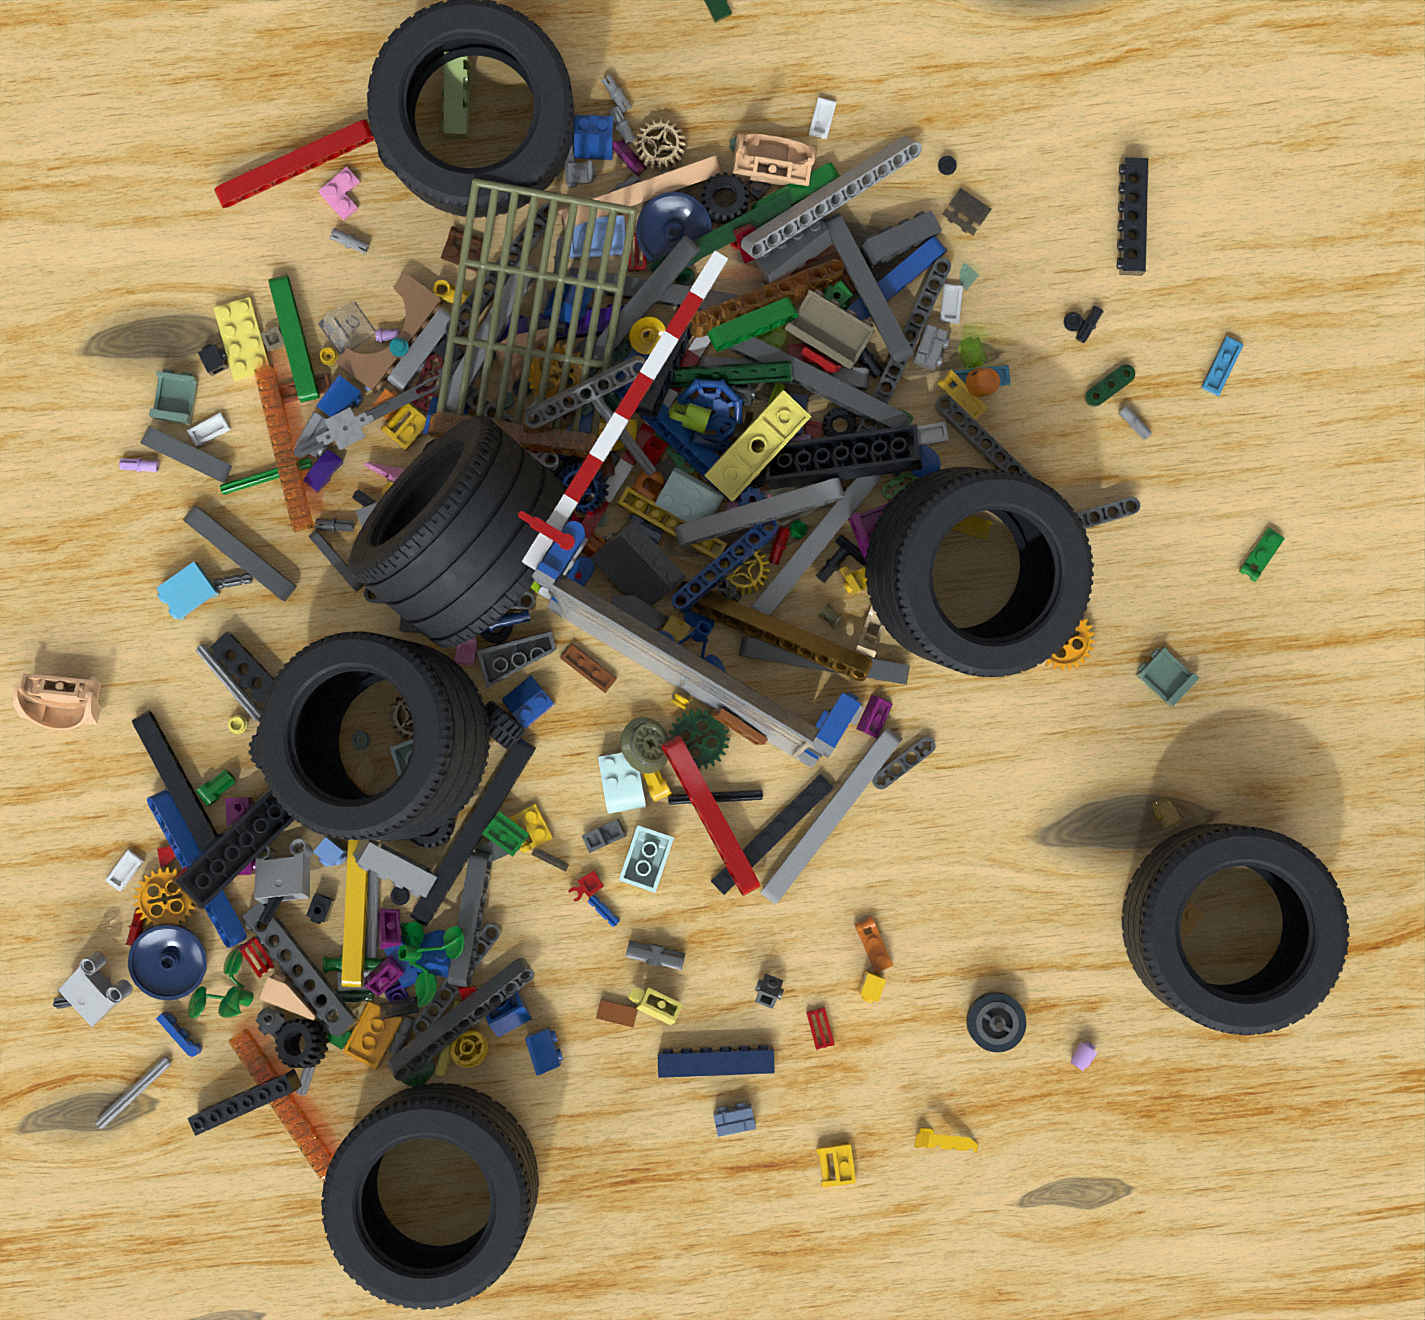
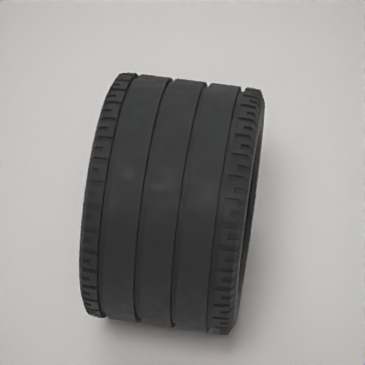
M447 0L444 3L440 1L430 5L427 9L426 7L414 13L413 17L409 16L400 24L399 28H395L388 37L389 40L384 42L378 53L379 57H376L368 83L367 113L369 124L371 125V132L377 148L386 163L402 183L422 201L441 211L463 217L467 216L471 184L474 178L539 190L547 189L564 166L574 135L575 110L570 77L561 54L554 46L555 44L543 32L542 28L534 21L529 20V17L517 10L514 11L512 7L501 3L496 4V1ZM465 56H484L507 64L525 80L534 97L532 123L522 143L503 160L480 168L453 166L433 156L422 146L415 122L417 100L429 77L444 64ZM479 187L474 218H487L491 189ZM499 191L495 216L508 213L510 192ZM519 194L517 208L520 209L530 203L531 196Z
M486 415L471 417L455 425L437 438L390 486L372 510L356 537L350 554L348 569L354 578L362 582L366 588L406 619L424 636L429 638L431 642L442 648L460 645L495 623L535 582L532 577L535 570L525 565L522 560L539 532L532 529L530 524L520 519L518 514L520 511H523L533 518L538 517L546 522L563 497L567 487ZM574 511L567 520L566 524L571 522Z
M952 467L936 470L935 473L931 472L919 477L920 480L916 479L906 485L905 489L900 490L882 510V515H879L877 522L874 524L873 527L875 529L871 532V537L868 540L869 548L867 547V554L865 556V561H867V564H865L867 593L871 596L869 599L872 608L877 612L876 616L893 639H896L906 650L923 659L960 673L985 678L1005 677V675L1010 676L1019 674L1021 671L1030 670L1037 667V664L1045 662L1046 659H1050L1052 654H1056L1060 648L1065 646V641H1069L1070 636L1076 632L1075 628L1079 627L1080 620L1085 616L1083 613L1087 610V603L1091 599L1089 594L1092 593L1091 585L1094 582L1092 580V576H1094L1092 571L1094 563L1091 560L1093 559V554H1091V545L1088 544L1089 538L1086 535V529L1082 527V521L1079 520L1078 514L1073 512L1074 509L1066 499H1062L1063 497L1052 487L1023 473L976 467ZM988 510L1005 523L1017 544L1020 558L1017 585L1007 604L994 617L972 627L958 628L943 613L935 596L933 587L935 556L941 542L957 523L972 514Z
M364 631L341 632L325 636V638L310 643V646H305L302 651L295 653L296 656H292L289 659L290 661L283 665V669L279 670V675L274 677L273 684L269 686V692L265 694L266 699L262 703L264 706L259 712L261 717L258 718L260 724L257 726L259 734L257 735V740H259L257 749H259L258 757L261 759L259 764L263 768L261 771L265 775V782L269 784L268 788L273 792V797L278 799L277 802L283 806V810L288 812L298 823L314 832L338 839L406 840L426 835L439 829L438 827L444 826L452 820V817H456L464 809V805H467L470 802L469 800L475 795L474 791H477L478 785L482 781L481 777L484 775L485 766L488 764L486 760L489 758L490 727H488V713L484 709L483 698L478 693L479 690L474 685L473 680L469 679L470 676L449 656L429 646L387 635ZM387 680L402 694L410 709L414 726L413 746L409 760L396 781L384 791L370 797L351 781L343 767L339 752V732L343 717L353 700L369 686Z
M1227 823L1195 826V828H1188L1164 840L1163 844L1160 843L1151 851V855L1148 854L1140 864L1141 867L1136 869L1131 879L1133 881L1129 883L1125 894L1127 896L1126 900L1123 902L1122 913H1124V916L1121 917L1122 930H1124V933H1122L1124 945L1127 947L1126 953L1130 963L1133 964L1132 968L1139 979L1142 980L1141 982L1157 999L1169 1008L1215 1031L1235 1035H1255V1033L1260 1035L1273 1032V1030L1278 1031L1290 1026V1023L1295 1024L1305 1018L1306 1014L1309 1015L1319 1006L1318 1003H1323L1325 997L1330 994L1329 990L1335 987V983L1340 977L1338 975L1343 971V965L1346 961L1344 959L1345 955H1348L1349 941L1347 939L1350 937L1349 923H1347V919H1349L1347 907L1343 903L1345 902L1344 897L1341 894L1340 888H1337L1338 883L1331 872L1327 871L1328 868L1319 858H1316L1313 852L1302 846L1298 841L1284 834L1259 827ZM1246 866L1262 876L1276 894L1283 922L1280 943L1269 963L1254 976L1233 984H1210L1205 982L1194 971L1185 956L1180 936L1182 913L1192 892L1207 877L1226 868Z
M430 1083L429 1085L422 1084L406 1088L391 1095L375 1106L347 1134L328 1166L325 1176L326 1181L323 1183L322 1197L324 1198L321 1200L322 1215H324L322 1222L324 1231L327 1233L326 1239L331 1250H334L333 1255L338 1260L339 1265H343V1271L352 1280L355 1279V1283L361 1286L363 1290H368L371 1292L370 1295L376 1296L380 1300H386V1303H392L396 1306L403 1305V1308H421V1310L436 1309V1307L441 1309L453 1306L454 1303L460 1304L471 1299V1296L474 1298L486 1290V1287L494 1284L500 1278V1275L505 1273L515 1259L526 1236L538 1198L539 1179L535 1155H533L534 1150L529 1139L526 1138L527 1134L521 1125L517 1124L518 1120L509 1111L507 1112L506 1108L496 1100L494 1102L492 1097L482 1092H476V1089L466 1086L460 1087L461 1085ZM432 1138L454 1144L468 1153L481 1168L490 1191V1215L485 1226L466 1240L443 1246L423 1244L402 1234L387 1218L378 1196V1171L383 1156L388 1150L409 1140Z

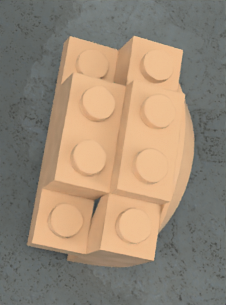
M739 133L735 143L733 173L750 176L749 180L786 186L789 183L808 186L811 167L815 161V147L772 135Z
M23 673L21 685H15L14 708L21 718H28L32 722L49 729L69 730L84 724L97 725L101 706L98 703L101 682L98 680Z

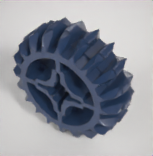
M580 461L579 464L574 462L571 466L566 467V471L561 473L563 478L559 480L567 488L584 461ZM603 470L596 473L592 480L593 482L590 483L577 504L576 512L581 510L583 513L593 512L596 508L599 509L602 503L606 502L607 499L605 497L609 495V492L605 489L609 488L610 485L604 482L608 477H602ZM588 495H595L592 501H585Z

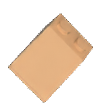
M278 972V974L275 973L267 978L259 998L260 1000L311 1020L318 1018L315 1014L316 1009L305 1002L303 999L304 994L301 990L298 991L294 988L289 975L286 976L283 972Z

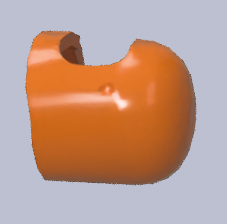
M991 368L973 369L966 377V387L972 396H989L998 390L1000 377Z
M642 470L631 489L656 503L658 494L664 487L665 479L657 470L649 476Z

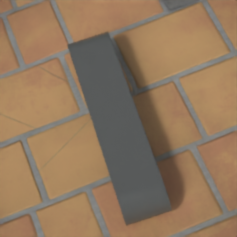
M150 426L147 427L140 442L222 483H225L232 468L231 465Z
M1128 497L1077 514L1079 520L1083 523L1082 527L1089 529L1134 515L1140 510V502L1135 497ZM1127 502H1131L1134 505V511L1127 510ZM1111 507L1115 509V517H1111L1108 514V508ZM1090 513L1097 515V522H1092L1089 519Z

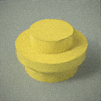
M234 715L228 721V728L232 733L241 734L247 729L248 722L242 715Z

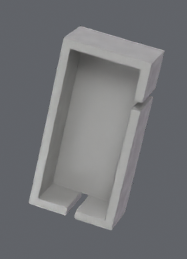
M360 840L352 854L360 868L365 871L371 869L377 877L383 880L388 878L396 887L402 889L404 886L412 895L416 897L421 895L426 898L437 879V876L430 868L384 844L379 847V842L376 840Z

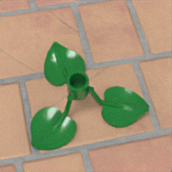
M416 921L400 924L405 945L400 946L398 957L401 961H409V965H413L423 971L417 976L415 981V992L418 1000L417 1007L427 1005L434 998L437 991V979L435 974H429V970L417 964L416 961L421 959L422 951L446 949L448 958H458L464 947L463 929L454 926L447 929L443 936L444 946L420 948V944L424 939L422 924Z
M243 944L234 948L228 954L224 963V974L229 975V978L238 987H231L225 996L206 994V987L197 988L192 994L188 1005V1016L190 1018H196L203 1012L207 998L222 1000L218 1013L224 1018L241 1014L239 1004L245 1007L250 1006L254 998L253 992L245 990V985L240 984L234 978L242 964L243 955L238 948Z

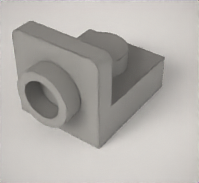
M587 160L586 163H567L568 183L590 184L592 179L595 178V166H592V160Z

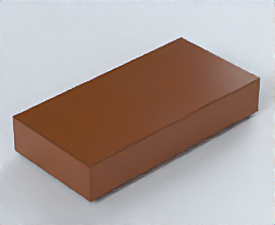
M601 999L596 1018L634 1028L638 1009Z

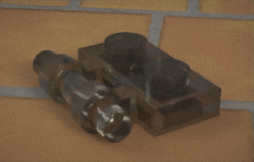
M960 188L949 204L955 210L951 212L946 208L942 215L948 218L947 221L950 223L954 222L961 227L963 232H968L974 236L977 229L972 224L976 223L981 226L992 209ZM961 213L969 218L966 222L958 217V214Z

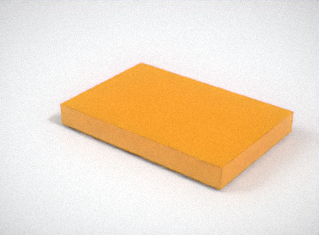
M369 1000L342 1052L377 1070L404 1017Z

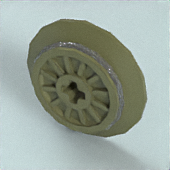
M639 717L633 719L624 727L621 735V749L624 758L632 768L641 773L650 774L657 772L668 760L661 746L668 741V736L663 727L652 718Z

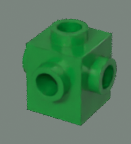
M841 281L835 286L831 284L823 291L825 294L823 298L829 302L833 299L840 303L842 310L849 306L847 302L853 297V294Z

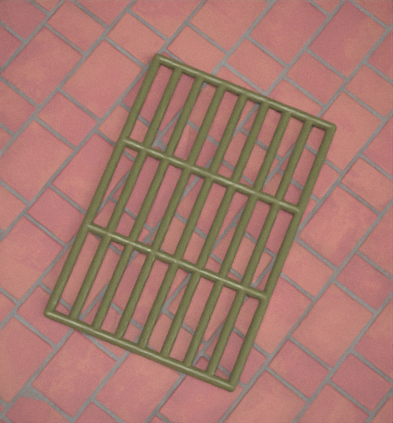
M479 178L472 180L436 416L438 418L463 422L474 417L464 414L474 347L486 348L475 416L484 414L494 350L505 352L495 419H492L499 427L592 444L597 441L601 415L596 408H594L590 435L578 433L583 406L574 410L571 432L559 430L562 416L553 420L552 429L543 427L530 428L525 424H521L532 357L544 358L536 404L545 400L552 360L563 362L558 393L567 389L571 363L582 365L579 383L588 379L590 366L602 368L601 372L610 368L638 212L636 207ZM479 187L491 189L481 257L480 260L468 258L478 191ZM499 191L510 192L511 196L499 264L488 262L498 194ZM521 194L531 196L520 266L516 267L508 265L518 197ZM543 198L550 200L538 271L527 269L538 199ZM559 201L570 203L559 273L555 274L547 272ZM578 205L590 207L578 277L567 276ZM603 209L609 211L598 279L595 281L586 279L597 210ZM617 212L629 214L617 284L606 283L605 279ZM467 266L479 268L469 333L468 337L457 336L456 333ZM486 270L498 271L488 339L486 341L476 339ZM506 273L518 275L507 344L495 342L505 277ZM532 277L537 278L527 345L526 347L515 346L525 278ZM545 280L557 282L546 350L544 351L534 349ZM566 283L576 285L565 354L553 352L564 285ZM584 287L596 289L585 353L584 357L573 356ZM606 290L615 292L602 361L592 359L603 291ZM455 343L467 345L456 413L444 411ZM513 353L525 355L514 423L502 421ZM600 380L599 386L606 387L607 380ZM586 388L580 392L583 396H585ZM536 414L534 415V421L539 418Z

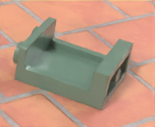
M163 369V372L157 371L158 384L154 408L150 409L149 417L156 420L191 425L198 379L188 372H182L179 375L174 374L175 371Z
M1157 647L1150 656L1152 658L1149 662L1144 661L1137 670L1139 672L1136 676L1171 707L1182 698L1199 677L1195 673L1188 671L1167 651L1166 647L1161 649Z

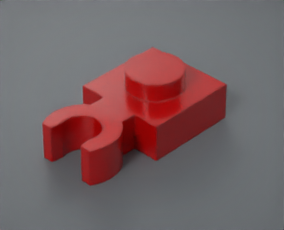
M593 870L578 880L579 887L574 886L568 892H578V897L574 899L576 902L582 898L583 893L589 897L603 888L604 885Z

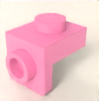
M476 637L457 645L454 661L458 665L474 666L477 651Z

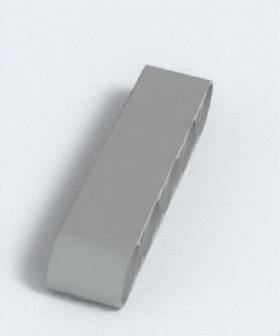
M442 306L411 345L407 354L402 357L389 375L387 381L400 391L404 392L408 389L423 369L428 357L435 353V348L447 337L445 327L451 319V312Z

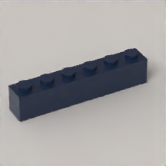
M768 1044L758 1045V1048H750V1045H740L739 1049H731V1046H720L718 1050H712V1047H700V1050L693 1051L691 1047L681 1048V1051H673V1048L661 1049L662 1052L657 1054L658 1078L775 1073L774 1048Z

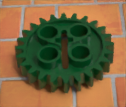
M699 708L696 714L690 709V715L688 716L683 712L684 718L676 717L679 723L671 724L675 730L669 731L673 737L668 738V741L676 736H680L682 731L687 730L691 733V738L689 741H683L686 745L696 739V734L702 736L708 731L714 730L713 734L702 740L703 743L701 745L695 743L687 748L689 753L693 747L700 749L701 755L698 758H693L699 771L701 765H704L707 770L708 763L714 767V760L716 759L721 762L719 755H726L722 751L723 748H729L728 745L724 744L725 741L730 740V738L724 736L729 730H723L722 728L725 725L723 723L719 724V721L714 719L712 714L710 716L707 715V709L703 714ZM699 721H705L708 724L706 731H698L697 723ZM710 737L716 738L718 742L717 746L713 749L706 745V741Z

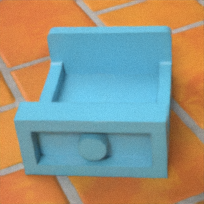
M192 562L156 588L159 592L157 594L159 599L163 603H167L170 607L169 613L174 619L177 618L178 620H184L185 616L210 598H215L220 594L197 562Z

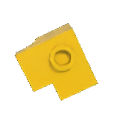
M845 566L839 570L845 581L843 586L848 594L851 593L854 596L867 588L865 567L853 571Z
M672 615L662 631L670 633L677 643L690 634L692 627Z

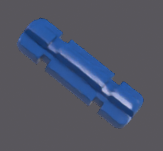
M593 895L588 900V903L592 907L594 906L595 910L605 920L607 919L612 927H615L620 919L613 915V912L603 902H600L596 895Z

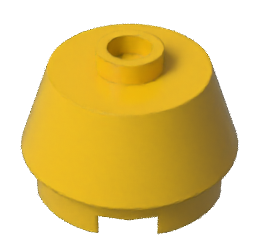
M467 1030L452 1042L450 1049L451 1057L460 1067H476L485 1060L488 1043L480 1032Z

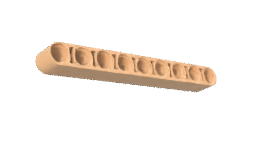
M717 155L598 196L593 198V200L633 206L652 199L659 194L672 192L709 179L711 176H716L717 173L722 174ZM578 205L575 226L588 221L590 207ZM570 207L558 211L564 229L567 226ZM598 209L596 218L609 214V211Z

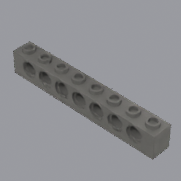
M258 902L242 916L246 920L244 924L249 930H253L257 934L256 939L258 942L268 948L269 951L267 953L269 956L279 962L281 965L279 966L280 970L286 976H290L294 988L298 991L301 990L304 994L303 999L305 1002L316 1009V1016L327 1023L328 1031L333 1036H343L359 1022V1019L276 914H274L267 928L262 930L259 917L267 903L262 904ZM274 935L279 937L277 945H274L272 942ZM286 950L291 952L289 960H286L284 957ZM299 964L303 967V972L300 975L296 973V967ZM311 979L315 983V987L312 990L308 988V982ZM323 994L327 998L325 1005H322L319 1001L320 996ZM334 1009L339 1013L337 1020H334L331 1016Z

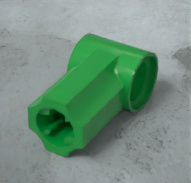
M225 769L213 780L200 786L196 792L205 804L210 806L237 781Z

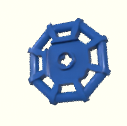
M696 378L686 390L677 395L676 399L679 404L686 406V404L692 403L707 409L710 406L712 410H715V413L710 415L705 430H715L717 435L707 436L724 441L734 434L736 423L743 424V398L739 397L723 379L702 380ZM704 387L717 389L716 391H705ZM698 390L700 394L697 398L693 400L689 397ZM721 391H723L731 400H725L722 397L723 395L721 394ZM733 406L735 418L730 416V407ZM726 422L730 423L731 426L723 433L721 428Z

